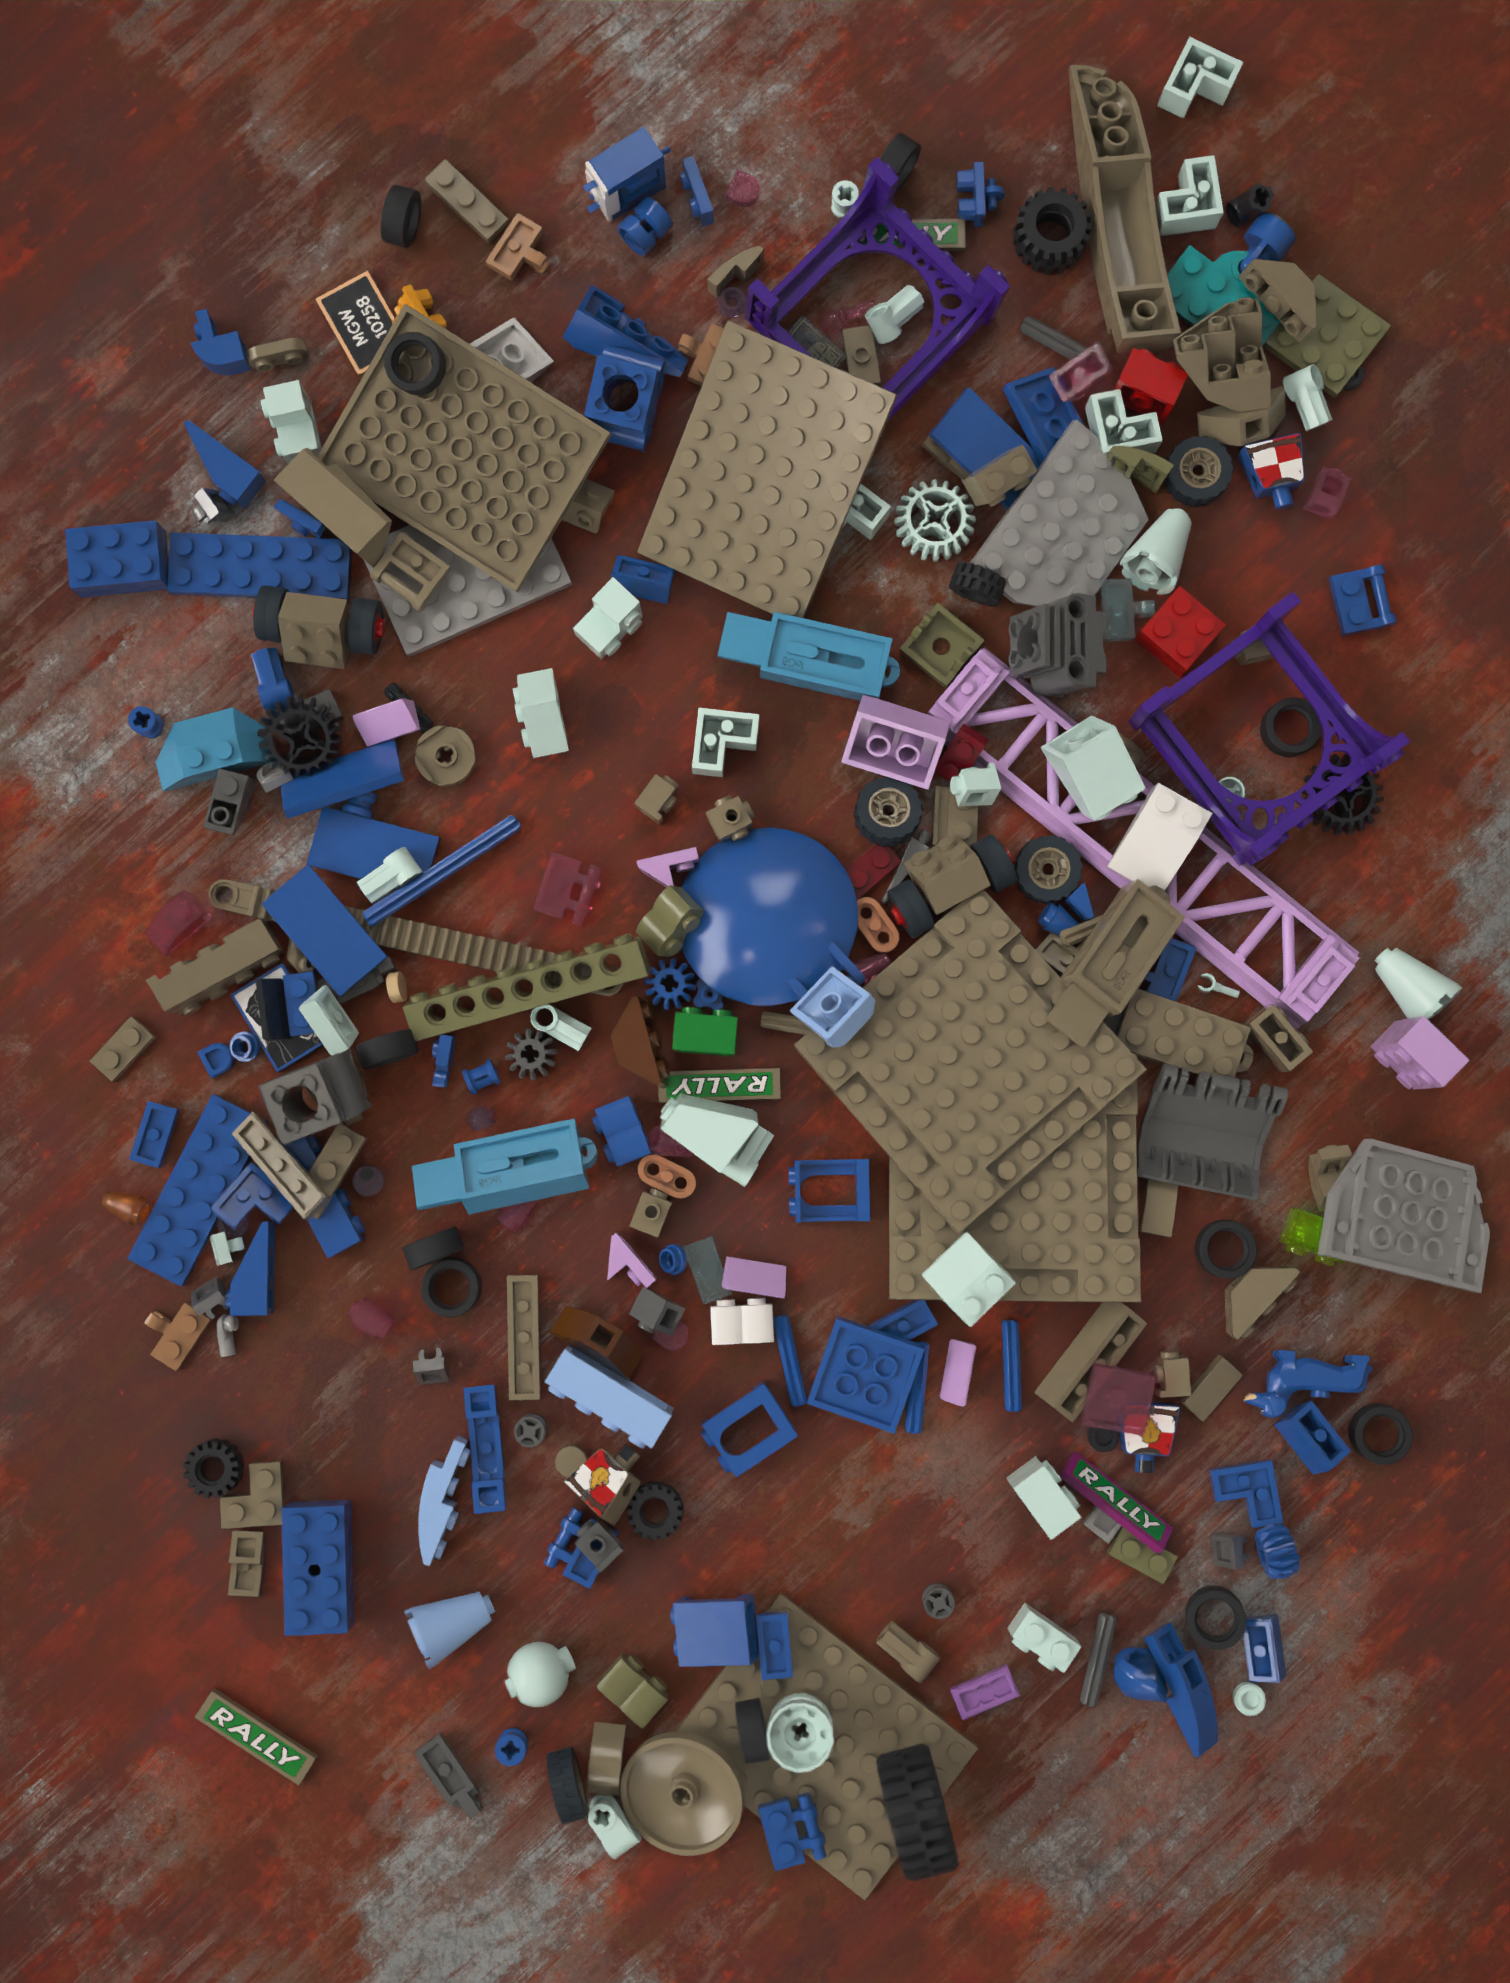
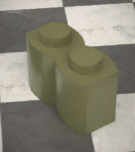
M669 885L658 896L653 909L640 921L636 933L641 936V939L657 956H673L681 950L687 933L692 932L698 927L704 910L682 887Z
M622 1652L597 1680L596 1687L633 1722L644 1728L668 1701V1693L666 1692L668 1687L658 1676L654 1675L651 1678L643 1671V1663L636 1656L631 1654L628 1657Z

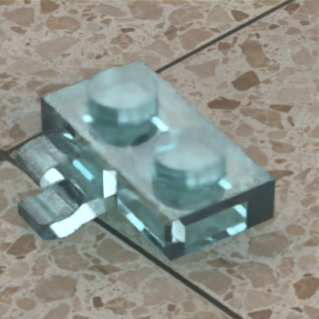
M1132 578L1101 580L1102 612H1106V629L1103 642L1134 640V617H1153V613H1155L1154 600L1133 602Z

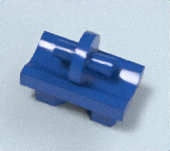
M974 162L973 170L957 172V192H972V199H958V219L973 220L974 227H983V217L986 215L985 203H988V210H996L997 202L1005 197V190L1003 187L996 186L995 178L987 179V187H984L983 162Z

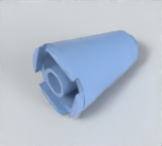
M480 1592L410 1607L404 1612L407 1618L413 1616V1618L408 1620V1623L421 1654L423 1653L425 1659L431 1658L425 1661L428 1669H430L492 1621L490 1614L494 1613L495 1610L488 1595L482 1597Z

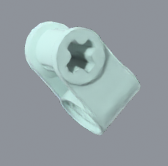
M597 1794L592 1798L588 1822L601 1840L607 1853L615 1860L641 1842V1836L632 1826L627 1815L612 1795L602 1796Z

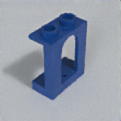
M869 1159L794 1160V1167H788L789 1185H795V1197L789 1198V1216H795L796 1223L870 1221ZM855 1174L856 1205L813 1206L804 1202L800 1196V1185L809 1176Z
M764 1380L754 1386L752 1391L710 1419L703 1420L702 1427L704 1430L700 1432L708 1446L712 1447L715 1445L721 1454L717 1459L727 1474L732 1471L735 1477H738L798 1437L797 1430ZM763 1404L779 1430L740 1455L729 1454L720 1441L722 1432L729 1425Z

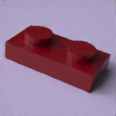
M963 723L937 764L935 773L950 782L951 778L958 776L962 769L973 766L989 739Z
M875 844L845 870L852 882L857 900L862 898L901 863L902 860L889 846L881 847L879 844Z

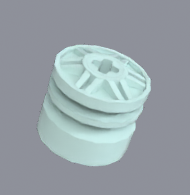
M794 1693L781 1699L772 1709L767 1728V1745L773 1759L783 1768L794 1772H808L821 1766L830 1755L834 1742L833 1718L828 1707L816 1696L807 1693ZM803 1722L806 1724L807 1733L802 1731L798 1735L795 1733L796 1727L794 1725L800 1726Z

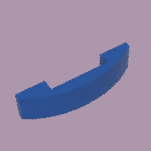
M495 1384L463 1388L470 1438L474 1514L505 1511L504 1454Z

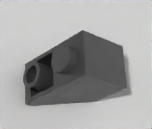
M218 769L203 828L234 836L249 812L257 782L249 776Z

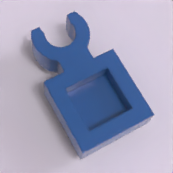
M440 1034V1039H435L432 1057L436 1058V1070L432 1086L448 1087L450 1066H452L457 1036Z

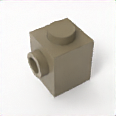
M651 1188L650 1193L643 1191L630 1227L659 1237L672 1205V1201L667 1200L669 1194Z

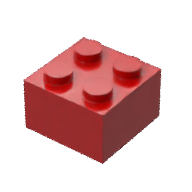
M1133 348L1114 390H1121L1125 409L1138 415L1156 412L1159 424L1163 425L1179 396L1188 374L1177 363H1166L1155 358V355L1148 350Z
M1179 586L1142 628L1134 640L1180 678L1226 624Z

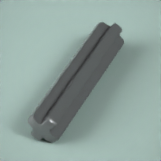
M1028 315L1021 324L1020 331L1091 372H1095L1102 361L1101 355L1034 317Z
M1108 1613L1099 1614L1080 1697L1082 1704L1090 1707L1098 1705L1117 1621L1115 1616Z

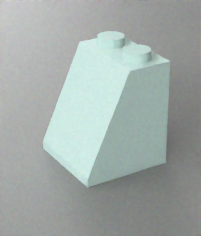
M1092 715L1041 747L1044 755L1081 813L1093 821L1106 818L1112 813V809L1120 804L1133 801L1137 798L1138 793L1146 789L1116 727Z
M681 1093L676 1100L671 1097L666 1102L660 1116L662 1119L661 1130L719 1173L724 1170L758 1125L757 1112L753 1109Z

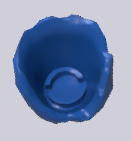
M1128 1647L1119 1651L1114 1661V1681L1123 1694L1137 1700L1166 1703L1168 1699L1166 1697L1168 1694L1166 1680L1150 1649Z

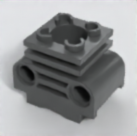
M1075 593L1010 617L1008 629L1010 635V677L1016 678L1020 676L1023 679L1031 677V685L1034 691L1039 695L1062 698L1065 694L1080 689L1096 687V676L1106 673V656L1103 648L1106 612L1096 611V596Z
M349 1049L258 1085L281 1144H287L341 1123L347 1118L372 1107L351 1061ZM303 1086L308 1087L316 1095L319 1104L317 1105L318 1111L311 1109L305 1103L302 1095Z

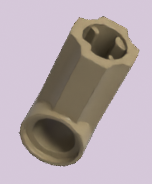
M893 1620L884 1627L876 1640V1643L901 1663L900 1666L906 1673L921 1684L941 1660V1657L922 1640L918 1642Z

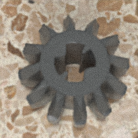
M528 1028L525 1031V1040L521 1034L516 1033L514 1037L519 1044L507 1043V1047L515 1050V1053L506 1054L505 1059L516 1060L509 1067L512 1072L522 1067L519 1072V1078L524 1079L529 1070L530 1078L534 1081L537 1080V1069L543 1076L549 1074L544 1067L545 1063L555 1067L556 1062L549 1060L548 1055H556L558 1051L557 1049L547 1050V1047L554 1042L552 1038H547L541 1043L544 1036L543 1031L539 1030L533 1039L532 1029ZM531 1046L533 1050L539 1051V1057H534L536 1061L531 1063L530 1059L524 1058V1052H529L527 1048Z

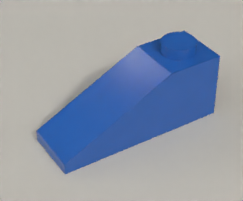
M187 419L184 425L213 483L221 491L218 496L232 507L237 503L245 509L266 480L258 470Z
M274 1221L261 1223L230 1284V1289L226 1292L225 1303L226 1307L230 1308V1316L270 1315L274 1313Z

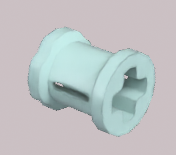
M847 180L840 181L833 187L831 210L838 218H843L859 197L858 188L853 182Z

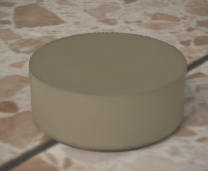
M567 1445L558 1452L555 1465L561 1475L568 1477L587 1460L584 1450L579 1446Z

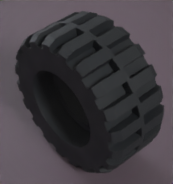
M918 1744L881 1754L876 1759L877 1771L892 1835L905 1879L914 1882L955 1871L959 1866V1860L929 1746Z

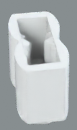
M748 1298L747 1304L735 1305V1299L716 1300L717 1306H710L712 1345L774 1342L772 1303H766V1298Z

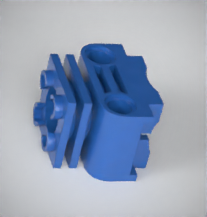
M605 345L602 355L597 356L584 416L612 434L608 441L609 443L646 452L665 381L666 360L610 345ZM623 383L636 384L639 390L636 404L630 410L624 412L614 411L611 406V395L614 389Z

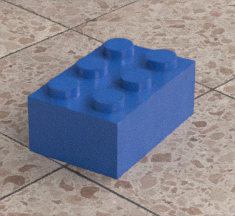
M156 520L65 529L69 586L81 598L167 590L169 563L166 530Z

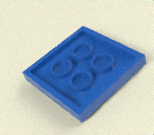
M836 1316L807 1399V1404L895 1434L925 1346Z

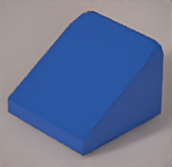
M1083 882L1064 901L1084 922L1090 920L1094 915L1087 888Z

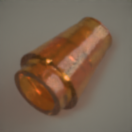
M107 1191L101 1201L102 1208L107 1209L130 1225H142L148 1218L151 1204L146 1201L145 1197Z

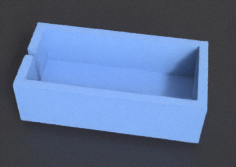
M570 1345L564 1349L545 1380V1383L550 1385L548 1390L562 1399L568 1396L576 1401L574 1406L587 1415H591L593 1412L602 1417L601 1423L615 1432L619 1429L630 1435L628 1437L629 1441L643 1449L646 1445L650 1448L654 1446L671 1418L674 1409L630 1380L627 1381Z

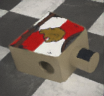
M627 1444L616 1457L603 1448L599 1449L569 1475L564 1483L602 1519L614 1526L640 1485V1480L629 1471L640 1455Z

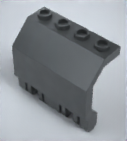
M1164 1063L1158 1078L1155 1080L1142 1117L1137 1144V1177L1256 1201L1260 1193L1259 1166L1263 1145L1275 1117L1280 1116L1287 1101L1288 1089L1274 1085L1271 1088L1269 1084L1262 1083L1256 1098L1249 1097L1248 1095L1251 1090L1249 1080L1242 1079L1240 1082L1239 1078L1211 1073L1209 1077V1073L1205 1071L1200 1072L1195 1085L1187 1084L1189 1080L1188 1068L1181 1067L1178 1072V1066Z

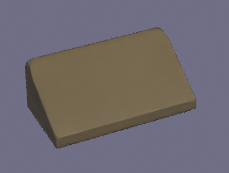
M1218 1355L1191 1386V1396H1183L1179 1401L1204 1422L1243 1375L1223 1356Z

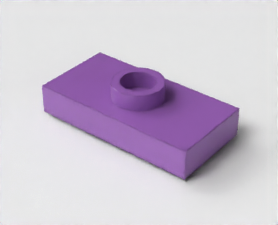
M1007 1664L950 1688L962 1720L1020 1696Z

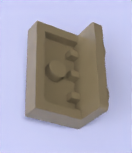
M585 479L562 520L590 532L598 533L602 517L613 500L615 490Z

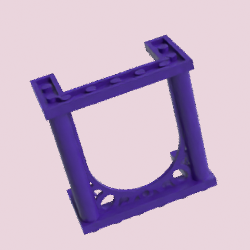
M876 157L868 166L863 190L855 203L840 222L772 291L758 278L749 286L745 320L761 335L811 356L779 323L837 264L851 256L868 252L890 254L910 264L922 276L930 290L934 307V319L931 332L924 345L882 387L898 395L887 420L888 422L983 323L988 326L995 319L1010 286L1007 284L1006 277L1000 271L993 270L989 265L979 273L977 281H975L969 272L962 271L954 264L955 261L950 253L946 250L941 251L933 243L931 235L926 230L915 226L910 215L904 209H898L892 203L899 181L897 172L889 163H883ZM880 224L884 225L889 232L888 241L884 244L877 243L873 235L874 228ZM866 231V240L868 243L862 245L857 241L863 239L864 235H862V233ZM895 236L901 245L902 243L905 245L904 248L899 249L893 244ZM919 260L924 266H919L917 261ZM940 280L941 284L947 288L941 290L936 286L935 282ZM953 295L961 301V306L956 309H947L941 305L940 300L945 296ZM942 316L955 318L952 322L948 319L946 326H943L940 321Z
M1294 592L1271 607L1253 627L1169 689L1165 686L1141 704L1128 721L1135 731L1139 728L1142 729L1198 804L1212 813L1210 819L1236 852L1232 858L1238 866L1246 862L1251 866L1267 857L1278 848V845L1290 837L1287 831L1295 825L1299 829L1303 828L1315 819L1311 813L1321 807L1324 811L1339 801L1336 796L1344 789L1348 793L1364 782L1361 776L1369 770L1372 774H1375L1405 754L1402 748L1410 742L1403 732L1395 737L1387 736L1362 720L1344 701L1291 633L1283 620L1301 602ZM1259 639L1311 704L1319 718L1323 732L1322 756L1310 780L1295 793L1271 801L1246 799L1224 788L1214 778L1163 711ZM1333 734H1336L1338 741L1342 739L1345 744L1333 745L1331 737ZM1333 752H1344L1350 757L1351 762L1346 767H1337L1329 761V756ZM1326 770L1341 775L1339 777H1328V782L1322 779V773ZM1313 788L1321 789V791L1316 794ZM1302 791L1308 793L1307 799L1301 798L1300 794ZM1295 802H1296L1298 805H1300V806H1299L1298 808H1296V809H1294V807H1295ZM1239 805H1244L1247 808L1244 814V821L1239 816L1242 812L1236 809ZM1281 806L1285 809V814L1281 812L1277 817V823L1274 824V809ZM1257 808L1264 809L1267 813V824L1262 830L1256 829L1252 824V815Z

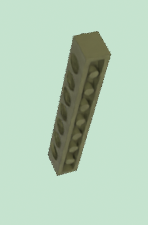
M631 933L615 937L612 944L603 946L602 942H596L585 946L584 952L573 954L572 950L556 954V960L544 963L543 958L526 963V968L515 971L514 967H508L497 971L496 977L486 979L485 975H480L467 980L468 984L457 987L456 983H452L438 988L439 993L428 996L427 991L410 996L411 1001L403 1006L409 1029L412 1031L414 1040L419 1041L646 977L651 969L641 936L632 938ZM609 954L617 955L621 959V966L618 968L610 967L606 962V956ZM581 962L587 963L592 969V974L590 976L581 975L577 970V964ZM548 972H559L563 979L562 983L553 984L548 978ZM519 980H529L533 985V991L524 992L521 990ZM493 987L501 989L504 994V1000H495L490 994V989ZM462 996H470L475 1002V1008H466L462 1004ZM433 1004L442 1005L445 1008L446 1016H437L433 1011Z

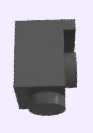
M600 1518L594 1523L588 1520L576 1532L579 1537L575 1545L596 1566L599 1572L603 1571L623 1551L625 1546ZM598 1539L602 1542L603 1547L596 1550L591 1546V1542Z

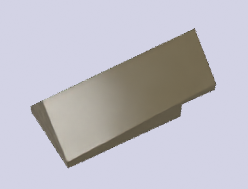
M309 448L303 449L279 473L274 481L374 568L384 554L392 520L337 464L325 466Z

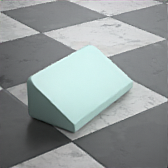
M327 985L321 987L299 1007L300 1012L330 1055L348 1050L359 1035V1031Z

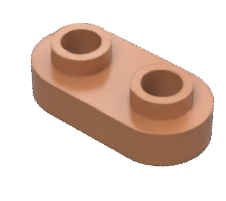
M870 897L858 899L857 928L872 949L879 953L891 952L899 942L897 928L875 899ZM868 908L871 911L872 915L869 919L861 917L860 911L862 909ZM880 933H886L889 936L887 943L879 942L878 935Z
M657 1154L647 1155L639 1162L638 1175L646 1184L679 1199L686 1198L694 1192L696 1179L690 1170ZM655 1163L659 1166V1173L657 1175L649 1174L648 1166ZM678 1177L686 1179L687 1185L685 1188L679 1189L676 1187L675 1180Z

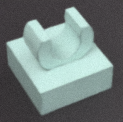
M225 1232L209 1236L217 1266L232 1262L230 1253L245 1249L242 1237L227 1241Z

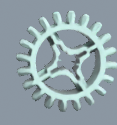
M934 479L931 482L930 488L922 481L919 484V491L911 487L909 489L910 497L903 495L900 500L902 505L897 506L895 511L899 517L895 518L894 525L900 527L896 531L897 537H905L902 541L903 547L913 545L910 551L911 555H915L918 550L922 551V560H926L928 554H932L934 562L938 561L940 553H942L946 560L950 559L951 551L958 555L961 552L960 545L967 546L970 541L967 536H971L974 533V528L970 526L976 521V517L970 515L974 506L973 504L964 505L968 500V495L963 494L958 497L960 489L958 486H955L952 491L948 490V481H944L942 487H937V480ZM930 500H937L944 502L946 504L942 506L933 505L930 502ZM918 507L923 521L914 530L911 523V513ZM955 512L959 521V529L952 535L949 531L950 526L947 520ZM930 517L934 520L941 518L940 523L938 524L936 521L932 524L929 523ZM933 535L940 541H929L924 539V537Z

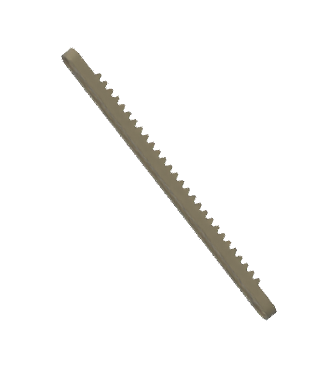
M223 879L215 881L210 886L208 898L214 907L231 913L276 922L261 904L276 892L275 890ZM223 887H229L233 892L231 901L225 904L220 903L217 898L218 891ZM345 906L379 946L494 972L508 967H514L515 971L526 968V963L543 958L544 963L556 960L555 955L557 953L392 916L387 917L375 926H370L363 916L365 910ZM581 962L577 964V970L581 975L590 976L592 974V969L587 963ZM548 972V978L553 984L562 983L563 979L559 972ZM624 983L616 985L611 990L600 989L589 993L612 997L622 990Z

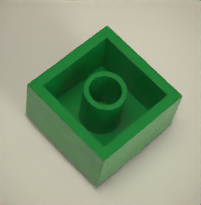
M683 1007L682 1013L675 1012L672 1050L682 1053L735 1057L738 1017H732V1011L713 1010V1015H704L700 1008Z

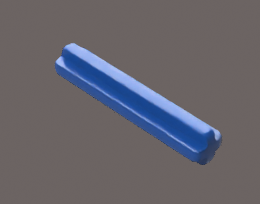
M788 1315L776 1316L773 1318V1325L792 1406H801L807 1403L790 1320Z
M1010 1319L1002 1321L1005 1409L1008 1412H1018L1022 1410L1019 1322Z
M915 1341V1343L924 1345L925 1350L908 1395L905 1430L908 1433L919 1434L922 1432L929 1344L927 1342Z

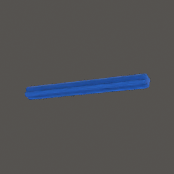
M513 815L508 816L363 912L365 920L370 926L377 925L521 829L520 823Z

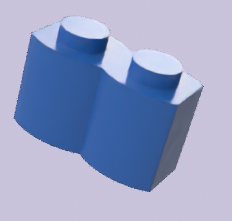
M631 1096L595 1109L597 1116L593 1117L592 1120L598 1134L604 1133L608 1144L603 1146L609 1163L615 1161L616 1166L619 1167L653 1153Z

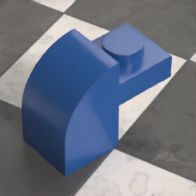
M207 309L195 311L198 323L194 324V330L198 341L192 342L191 346L205 367L219 375H234L250 371L251 367L248 363L246 346L238 331L218 336L215 321Z

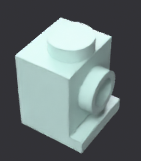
M989 763L986 768L982 769L977 767L962 769L958 776L951 778L950 789L951 793L956 796L958 807L992 805L1001 790L995 763Z

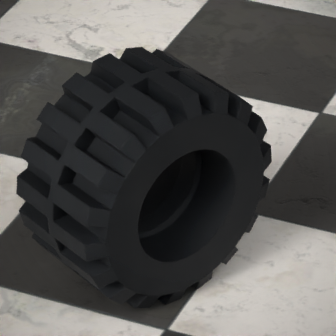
M1049 187L1046 193H1043L1041 189L1035 192L1034 198L1029 196L1024 206H1021L1013 232V245H1017L1015 250L1017 256L1023 255L1022 263L1025 266L1029 263L1032 264L1033 271L1038 272L1040 268L1044 270V274L1050 275L1051 270H1055L1056 274L1063 273L1064 267L1069 270L1074 266L1075 261L1078 262L1081 259L1092 230V223H1090L1091 213L1090 211L1085 212L1086 203L1084 200L1078 202V195L1074 192L1070 196L1066 194L1067 189L1060 188V192H1055L1054 187ZM1047 221L1058 223L1066 230L1068 237L1060 241L1047 240L1040 235L1036 226Z

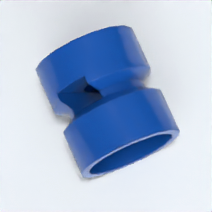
M645 197L634 208V216L628 215L617 226V231L623 241L640 256H645L656 245L655 238H662L673 227L672 219L668 213L650 197Z

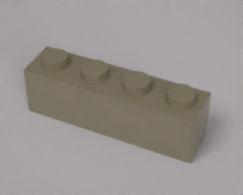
M1102 1302L1034 1393L1073 1423L1148 1323L1121 1302Z

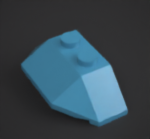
M233 707L174 723L156 760L162 790L165 792L214 779L217 777L218 769L236 773L274 761L275 757L268 760L264 758V753L269 749L259 748V742L264 740V738L257 736L258 730L266 728Z

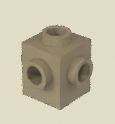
M730 795L714 803L715 808L706 812V817L720 843L731 837L733 841H737L749 834L748 829L752 828L751 819L755 817L747 801L742 803L739 796L732 799ZM729 816H735L737 818L735 821L727 820Z

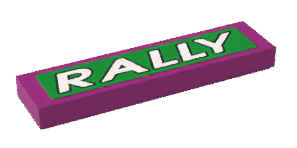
M1076 1451L1069 1456L1059 1477L1155 1553L1159 1554L1165 1549L1173 1527Z

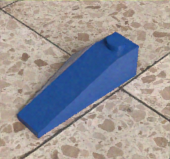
M591 284L562 338L568 341L573 348L596 356L602 355L605 345H610L664 359L667 362L665 373L680 377L689 359L663 337H653L647 332L645 322L640 318L634 321L623 312L625 306L621 302Z

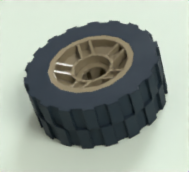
M1192 436L1188 440H1182L1179 445L1175 446L1167 458V461L1174 466L1164 480L1167 486L1166 490L1168 493H1171L1174 500L1180 501L1185 506L1199 507L1201 505L1207 506L1212 501L1215 502L1223 494L1231 482V473L1233 472L1232 458L1227 453L1224 445H1220L1216 439H1209L1208 436ZM1196 467L1200 468L1201 476H1196L1193 473Z
M879 777L871 783L868 782L865 788L861 789L854 810L855 825L857 829L859 828L860 834L869 840L868 842L879 844L881 847H895L897 844L907 842V839L915 834L922 817V800L918 797L919 793L912 788L911 784L889 777ZM885 808H889L893 815L887 816L883 811Z
M1043 835L1037 839H1032L1017 854L1016 862L1013 865L1018 879L1017 888L1025 894L1026 898H1031L1036 903L1044 902L1049 904L1050 902L1063 900L1077 888L1078 882L1082 878L1081 870L1083 869V864L1080 862L1081 856L1079 852L1077 853L1074 849L1075 847L1066 842V839L1062 837L1057 838L1055 835H1049L1048 837ZM1053 865L1051 875L1043 873V866Z
M571 1746L547 1753L546 1759L550 1787L561 1823L564 1825L588 1818L586 1791L574 1748Z

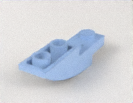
M459 1435L453 1440L445 1463L434 1460L430 1464L422 1490L418 1532L423 1563L427 1566H430L435 1558L441 1559L447 1542L442 1540L447 1529L452 1531L459 1515L458 1512L454 1511L457 1502L446 1498L447 1495L453 1496L459 1479L455 1478V1474L459 1466L464 1468L471 1452L470 1449L466 1448L469 1439Z

